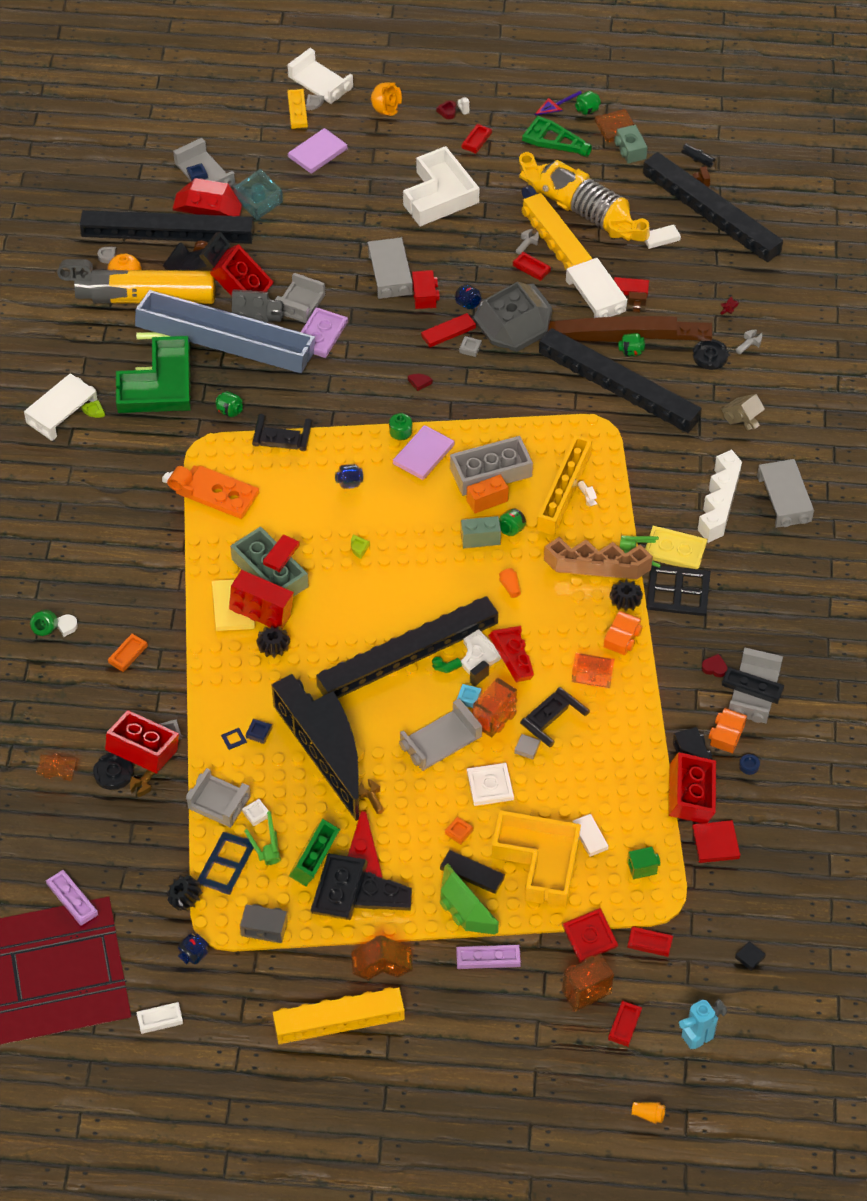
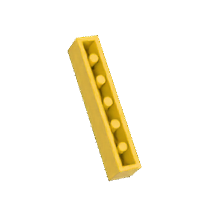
M542 193L523 199V215L530 220L532 227L536 228L540 237L546 241L549 249L553 250L558 261L563 263L565 270L592 260V257Z
M578 435L574 436L538 514V531L555 536L591 456V439Z
M389 987L382 991L364 992L353 997L344 996L332 1001L323 1000L311 1005L302 1004L291 1009L281 1008L273 1012V1020L279 1045L405 1020L400 989Z

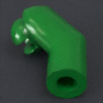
M435 657L432 660L433 668L444 673H450L462 667L459 658L448 663L443 662V659L440 657Z

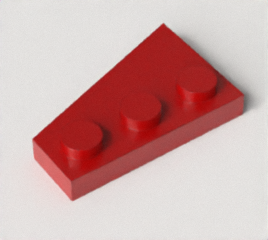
M521 626L493 630L488 636L515 682L531 680L534 672L530 658L525 653L526 643L521 638Z

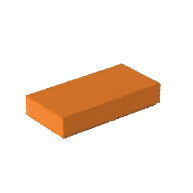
M131 634L108 658V663L124 672L148 646L147 642Z

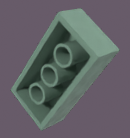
M261 526L230 546L231 558L242 570L294 592L293 597L308 588V573L292 557L280 572L263 565V560L277 542Z

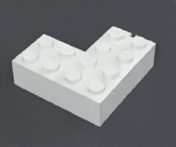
M446 146L416 158L417 174L424 182L403 190V205L412 214V217L419 226L479 203V187Z

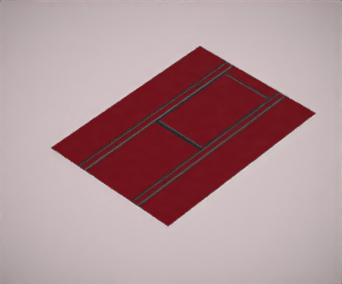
M109 896L89 900L98 911V915L80 926L65 906L0 918V1045L131 1018Z

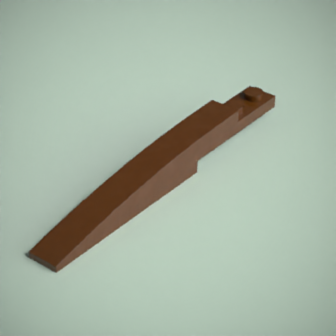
M623 316L550 321L548 331L553 328L575 341L619 342L622 341L624 334L639 333L641 337L647 339L712 341V323L677 322V317Z

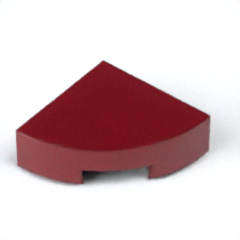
M411 374L408 376V381L417 391L433 384V379L424 374Z

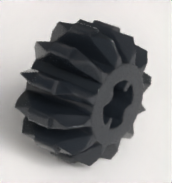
M626 579L625 582L619 580L617 584H613L610 592L612 606H617L618 610L623 608L626 612L628 609L634 611L635 606L639 607L641 604L643 593L640 585H635V581L630 583Z
M271 625L269 629L264 627L263 632H259L256 641L260 653H265L266 657L272 655L275 659L277 654L282 656L283 651H288L290 638L286 630H282L280 626L274 628Z
M180 875L179 879H174V883L168 885L170 890L166 892L169 904L180 911H188L190 906L195 907L196 901H200L198 896L203 893L200 889V883L189 875Z

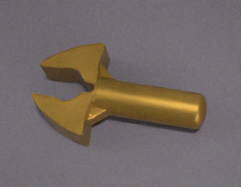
M147 770L140 779L132 777L130 781L131 794L135 791V788L141 785L142 787L137 792L138 797L149 793L151 785L147 783L154 775V772Z
M368 779V785L371 788V791L364 788L361 782L359 786L360 799L369 798L376 813H383L384 809L376 796V793L380 792V786Z

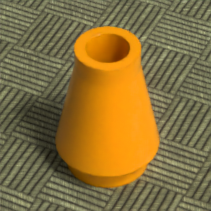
M634 1102L632 1115L657 1124V1122L662 1123L665 1115V1106L660 1105V1102Z

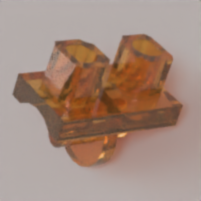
M54 753L53 756L41 754L37 774L43 775L44 778L55 776L62 777L63 780H72L77 759L60 757L59 753Z

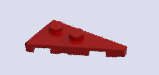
M361 811L348 857L366 859L368 864L365 872L373 873L377 877L382 878L367 814Z

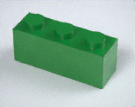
M322 819L310 836L289 877L307 886L314 878L340 829Z

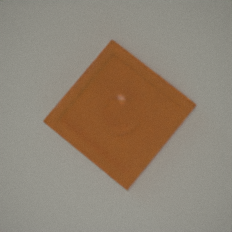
M626 109L595 116V123L607 143L615 141L614 137L616 136L617 129L635 125Z

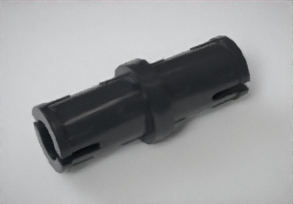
M687 143L683 146L684 150L682 149L681 153L693 158L695 162L699 161L709 168L714 165L712 162H715V158L703 153V150H697Z

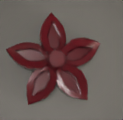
M731 296L727 303L721 304L724 309L720 314L723 315L727 311L729 314H732L734 312L733 308H736L739 303L734 301Z

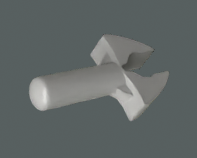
M532 229L522 232L521 239L524 241L516 249V253L520 255L529 244L537 246L539 233L537 232L535 236L530 237Z
M757 330L746 331L744 338L747 340L736 348V353H743L751 345H756L759 348L762 341V333L758 337H754Z

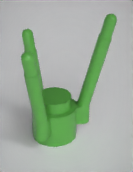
M622 535L620 549L626 554L634 549L637 543H655L659 537ZM652 561L653 566L660 567V564Z
M268 811L267 817L271 844L264 846L262 852L247 829L244 832L257 852L259 861L264 860L266 865H274L281 861L278 849L277 833L274 831L271 812Z

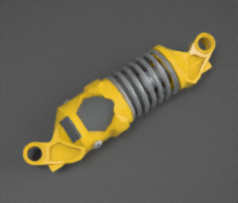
M524 152L519 156L521 170L519 178L526 181L528 185H531L536 193H542L557 202V206L566 211L576 212L581 217H585L586 220L601 226L602 229L608 232L610 238H624L627 241H646L650 237L649 222L646 219L631 220L629 201L608 188H604L603 185L594 182L586 172L580 169L575 170L559 160L537 166L534 156L530 152Z

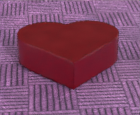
M451 100L446 101L436 107V112L445 119H454L456 116V103Z
M717 654L702 662V671L707 675L713 674L721 678L727 672V665L721 656Z

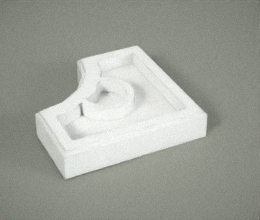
M479 629L463 639L467 653L461 660V663L469 675L470 671L482 661H486L490 667L502 659L494 644Z

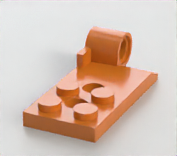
M194 465L190 471L183 466H177L167 480L168 486L176 491V494L240 519L244 517L259 494V488L203 466ZM215 489H221V490H222L221 492H218V493H214V492H213ZM233 495L238 496L235 499H230L229 497Z

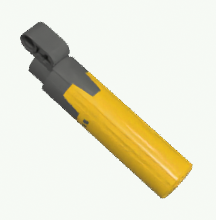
M66 259L60 263L57 272L60 279L74 281L76 299H93V303L140 304L149 290L198 304H213L215 302L216 281L210 274V271L93 270V265L89 260ZM66 267L70 272H65L62 268Z

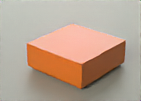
M456 817L445 830V835L461 845L473 832V827L459 817Z

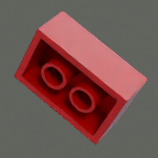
M239 244L226 250L216 266L210 271V274L231 296L233 289L267 292L273 284V280Z
M241 569L231 585L229 609L234 613L262 623L269 628L273 625L274 628L280 626L283 629L291 616L294 592Z
M127 710L106 732L105 750L157 774L177 752L179 733Z
M678 752L670 763L668 816L698 823H708L716 813V761Z

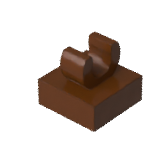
M700 167L699 173H694L692 176L707 187H710L711 178L707 167Z
M629 292L628 305H633V312L640 313L641 306H646L647 293Z

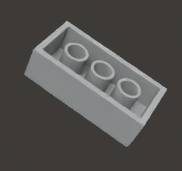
M520 436L450 454V470L462 496L467 495V486L500 474L506 484L532 477L533 462Z

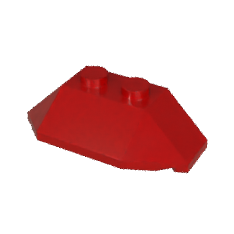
M195 178L176 194L172 210L196 215L240 216L242 204L228 183Z

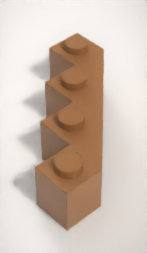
M558 537L546 545L544 550V561L556 572L638 579L649 572L652 567L653 556L641 545L625 554L614 542L598 551L590 542L584 540L571 549Z

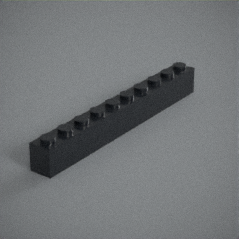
M659 152L644 161L643 174L692 208L721 231H724L734 240L745 246V248L751 250L759 258L768 263L782 252L783 240Z
M82 210L80 231L81 237L209 242L216 232H221L229 243L252 244L254 223L253 217Z
M553 328L539 341V353L544 357H548L559 365L615 393L617 396L628 400L633 405L641 407L648 413L654 414L680 430L689 433L700 421L701 407Z
M487 596L476 599L472 603L459 607L449 614H444L432 622H426L419 628L409 630L405 634L392 638L380 646H375L365 653L357 654L352 659L340 662L328 670L321 671L316 675L317 687L323 696L333 691L336 697L340 698L458 643L478 629L483 631L498 624V611Z

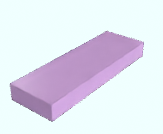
M64 870L46 880L48 887L80 926L98 915L95 907Z
M519 945L456 947L457 969L520 967L521 965Z

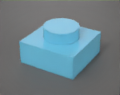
M462 684L457 699L460 698L465 706L476 709L481 695V688Z

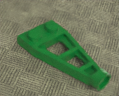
M540 116L536 117L522 135V141L529 144L574 152L584 157H588L592 150L591 144L586 143V141L557 123ZM548 131L558 134L555 140L544 139ZM564 137L573 141L571 144L560 143Z

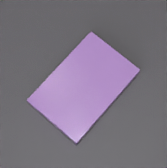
M324 128L288 152V157L312 174L347 150V144Z
M317 307L315 308L301 330V333L315 336V355L327 357L347 325L348 318Z
M424 425L393 459V464L424 480L454 446V440Z

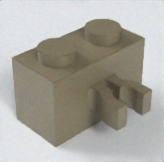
M752 394L734 399L721 410L729 424L744 422L745 428L748 431L760 426L754 417L765 410L757 394Z

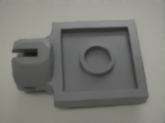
M233 289L232 313L266 323L269 321L280 322L282 320L284 312L282 310L284 308L283 301L271 300L268 292Z

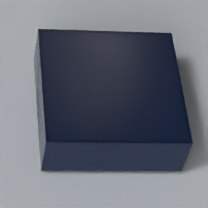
M202 163L186 168L191 181L195 178L208 179V174Z
M253 719L246 732V738L265 744L272 725Z
M240 728L221 735L229 750L247 743ZM237 732L241 740L230 744L226 736Z

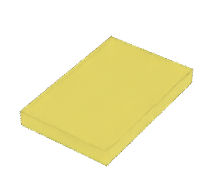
M657 526L652 527L650 536H658L659 539L655 543H647L645 549L653 556V561L699 570L708 539Z
M234 580L212 581L216 631L255 629L253 620L234 613L229 609L231 585Z

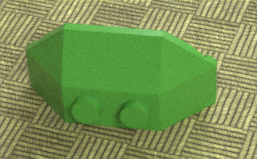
M446 864L440 893L442 908L445 911L448 910L452 914L454 922L458 926L461 925L465 931L497 934L499 922L456 874L452 867Z

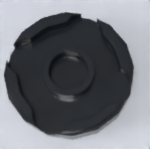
M714 339L712 341L698 342L693 350L695 363L708 370L723 367L727 363L729 356L725 344Z
M113 753L101 756L98 759L99 761L95 763L93 767L94 779L104 789L118 790L130 783L133 777L134 769L132 762Z

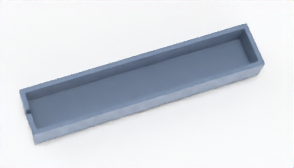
M152 290L148 291L135 310L136 327L168 336H188L189 342L293 372L302 373L307 362H309L314 354L315 336Z

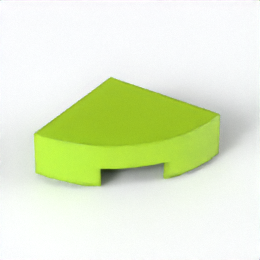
M99 400L81 406L82 411L90 417H105Z
M353 535L351 538V549L361 559L369 548L370 541Z

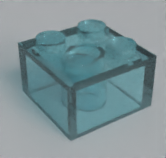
M261 169L234 187L235 195L242 206L256 220L283 202L282 190Z

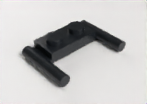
M258 415L252 441L253 446L261 445L306 451L312 424L311 419H305L303 432L300 434V431L267 427L263 429L265 415Z
M559 687L555 693L549 696L526 718H523L520 724L548 747H552L555 741L542 732L545 728L564 713L569 705L584 716H587L590 710Z

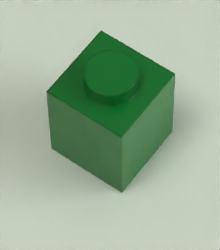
M653 847L628 852L627 863L632 878L638 879L657 874L660 858L658 854L654 853Z

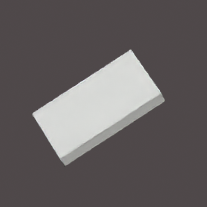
M675 225L651 230L650 237L645 243L650 249L680 241L681 236Z
M591 814L572 821V823L581 824L580 840L589 857L608 850L609 846Z
M178 1002L136 1012L141 1034L183 1024Z

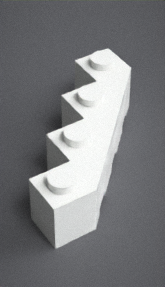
M733 450L716 456L714 471L717 474L712 475L710 478L709 491L711 494L705 496L703 508L705 514L699 517L698 531L704 538L708 539L707 543L724 536L742 461Z

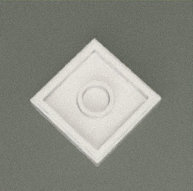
M506 763L467 768L474 806L514 800Z

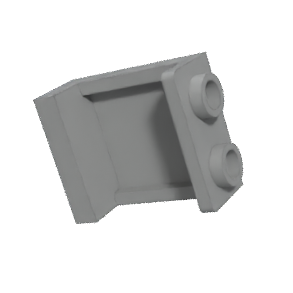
M293 273L291 285L282 297L277 296L275 300L283 301L284 308L282 310L284 311V316L306 323L325 296V284L304 275Z
M206 768L204 773L198 776L194 788L190 789L187 793L188 809L231 828L241 813L242 808H244L251 797L250 786L244 783L240 787L232 785L212 776L211 770Z

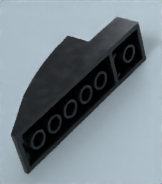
M293 674L271 684L273 707L355 821L359 819L358 755L349 721L335 693L332 691L314 701L311 694H307L304 691L302 682L299 679L296 680Z

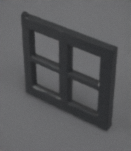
M652 565L648 581L647 610L706 616L711 571L660 565L658 568ZM657 573L676 575L675 587L656 585ZM683 576L702 578L701 590L682 588ZM655 590L674 592L673 604L654 602ZM682 593L700 595L699 607L681 605Z

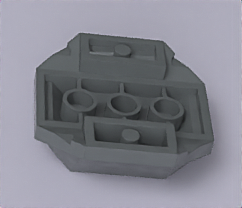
M516 282L481 301L474 315V322L492 345L509 348L512 351L518 352L543 338L548 332L552 306L534 284Z

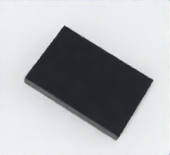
M328 853L310 911L317 915L351 920L368 864L367 860Z

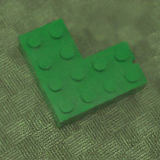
M188 336L152 337V370L116 371V406L118 413L191 410L190 344Z

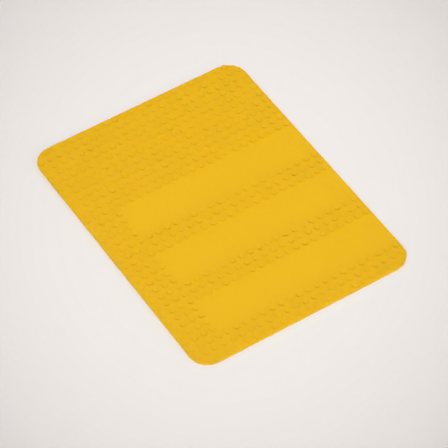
M569 414L412 422V434L405 440H396L391 437L389 424L314 427L310 429L306 451L261 445L253 446L252 441L255 431L209 433L190 446L186 451L184 467L189 471L194 465L203 466L259 488V494L242 519L184 497L188 791L194 788L198 776L201 773L203 774L206 768L211 770L212 776L232 785L240 787L244 783L250 786L251 797L244 807L260 799L268 811L271 812L281 861L274 865H266L264 860L259 861L257 852L244 832L245 829L250 832L262 852L264 846L271 844L268 818L253 827L241 811L230 828L189 809L190 876L200 883V889L203 892L198 896L200 901H196L195 907L190 906V917L193 930L203 943L216 950L236 952L565 932L562 927L563 923L601 908L610 929L632 928V926L640 928L665 924L680 913L686 902L687 881L678 819L668 816L670 764L643 578L641 576L638 579L561 573L556 572L544 561L545 546L558 537L571 549L587 540L600 551L612 542L620 548L622 535L636 536L623 440L619 430L609 420L595 414ZM425 425L454 440V446L427 477L422 480L394 465L393 459ZM303 428L287 429L300 431V434L303 432ZM578 435L591 439V456L579 482L584 481L587 487H593L597 496L594 499L597 505L587 506L586 497L577 485L555 536L538 531V514L574 436ZM520 436L533 462L532 477L507 484L509 487L508 502L474 514L466 501L467 495L462 496L450 470V454ZM341 465H343V477L346 479V482L340 483L339 468ZM215 489L213 492H214V493H218V492H221L222 490H221V489ZM233 495V496H230L229 498H230V499H235V498H238V496ZM510 509L520 510L524 514L526 519L525 528L514 536H508L501 532L500 545L463 548L461 520L495 516L500 518L502 514ZM260 526L276 542H278L283 534L299 541L300 546L292 555V558L308 573V588L293 597L291 616L282 629L286 630L290 638L288 651H283L282 656L277 654L275 659L272 655L266 657L265 653H260L256 640L259 632H263L264 627L269 629L268 626L254 621L255 629L216 631L212 581L236 579L241 568L232 560L230 546ZM353 535L370 541V546L361 559L351 549V538ZM508 568H512L517 572L521 594L515 598L510 597L499 581V573ZM627 579L630 583L635 581V585H640L643 596L639 607L635 606L634 611L628 609L625 612L623 608L618 610L617 606H612L610 592L613 584H617L619 580L625 582ZM487 596L498 611V624L481 632L491 641L488 636L491 631L521 626V638L525 640L526 646L524 649L530 658L534 676L531 680L515 682L502 659L489 667V676L475 686L481 688V695L476 709L467 707L482 725V737L424 771L418 765H414L407 751L404 752L399 744L401 731L404 730L410 736L453 711V702L457 700L462 684L473 686L470 683V675L463 667L450 673L436 671L432 666V660L435 657H440L443 659V662L447 663L456 658H459L461 661L467 653L463 640L338 698L349 721L355 745L365 751V755L358 763L359 786L362 782L364 788L371 791L368 779L380 786V792H377L376 796L384 809L383 813H376L369 798L360 799L359 797V816L361 811L367 814L382 879H389L412 888L411 911L354 908L351 920L313 914L310 910L327 855L330 853L348 856L358 820L355 821L273 707L271 684L293 674L296 680L299 679L302 682L304 691L307 694L310 693L315 701L323 696L317 687L316 675L321 671L328 670L340 662L354 658L357 654L365 653L375 646H380L392 638L405 634L409 630L421 627L426 622H432L444 614H449L459 607H464L476 599ZM619 611L640 618L641 625L643 626L640 636H636L634 639L635 644L632 651H628L626 655L604 648L605 636ZM559 687L590 710L589 714L584 716L569 705L564 713L542 731L555 741L554 745L548 747L540 740V746L534 759L514 753L522 734L538 739L520 724L521 720L526 718L549 696L555 693ZM253 719L272 725L265 744L246 738V732ZM240 728L247 743L229 750L221 735ZM237 732L226 736L230 744L241 740ZM506 763L514 800L474 806L467 768ZM499 811L570 823L586 815H592L609 847L608 850L589 857L579 838L566 908L548 905V901L545 900L544 904L525 901L530 865L492 858V844ZM456 817H459L473 827V832L461 845L445 835V830ZM324 819L339 828L340 831L314 878L307 886H304L289 877V874L314 829ZM653 847L654 853L658 854L660 858L657 874L633 879L627 863L628 852ZM449 850L505 874V879L496 894L462 880L499 922L497 934L465 931L461 925L458 926L454 922L452 914L442 908L440 893L444 871L440 870V865ZM246 904H257L264 908H279L287 911L288 922L282 943L241 936L240 924Z

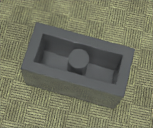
M246 904L240 924L241 936L282 943L288 922L287 911L279 908H264L257 904Z

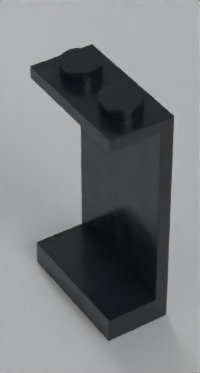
M216 232L204 249L189 252L183 243L179 242L162 266L166 270L203 271L216 266L231 244L221 232Z

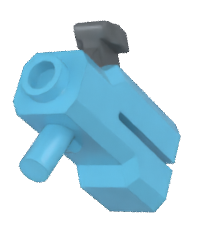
M720 999L715 1002L714 1008L710 1006L707 1000H700L691 1006L689 1018L679 1021V1026L683 1029L682 1038L690 1049H696L702 1046L704 1042L707 1043L714 1038L718 1016L720 1014L722 1016L727 1014V1008Z

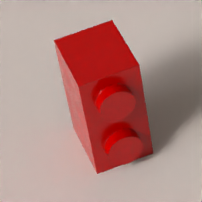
M433 270L412 272L415 309L436 308V301L440 298L439 290L435 289L438 288L437 277H434Z

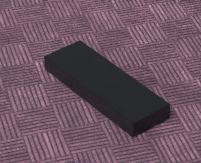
M728 667L722 681V686L775 704L779 703L785 686Z
M449 850L440 865V870L444 871L445 865L449 864L462 880L494 894L497 893L505 879V874Z

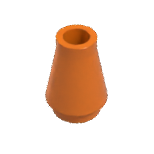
M512 568L501 571L499 573V581L511 598L518 597L521 591L517 572Z

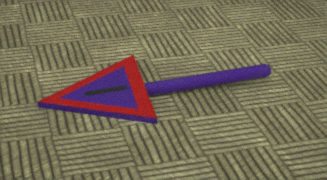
M579 91L557 103L548 98L535 115L562 111L558 105L580 95L582 92Z

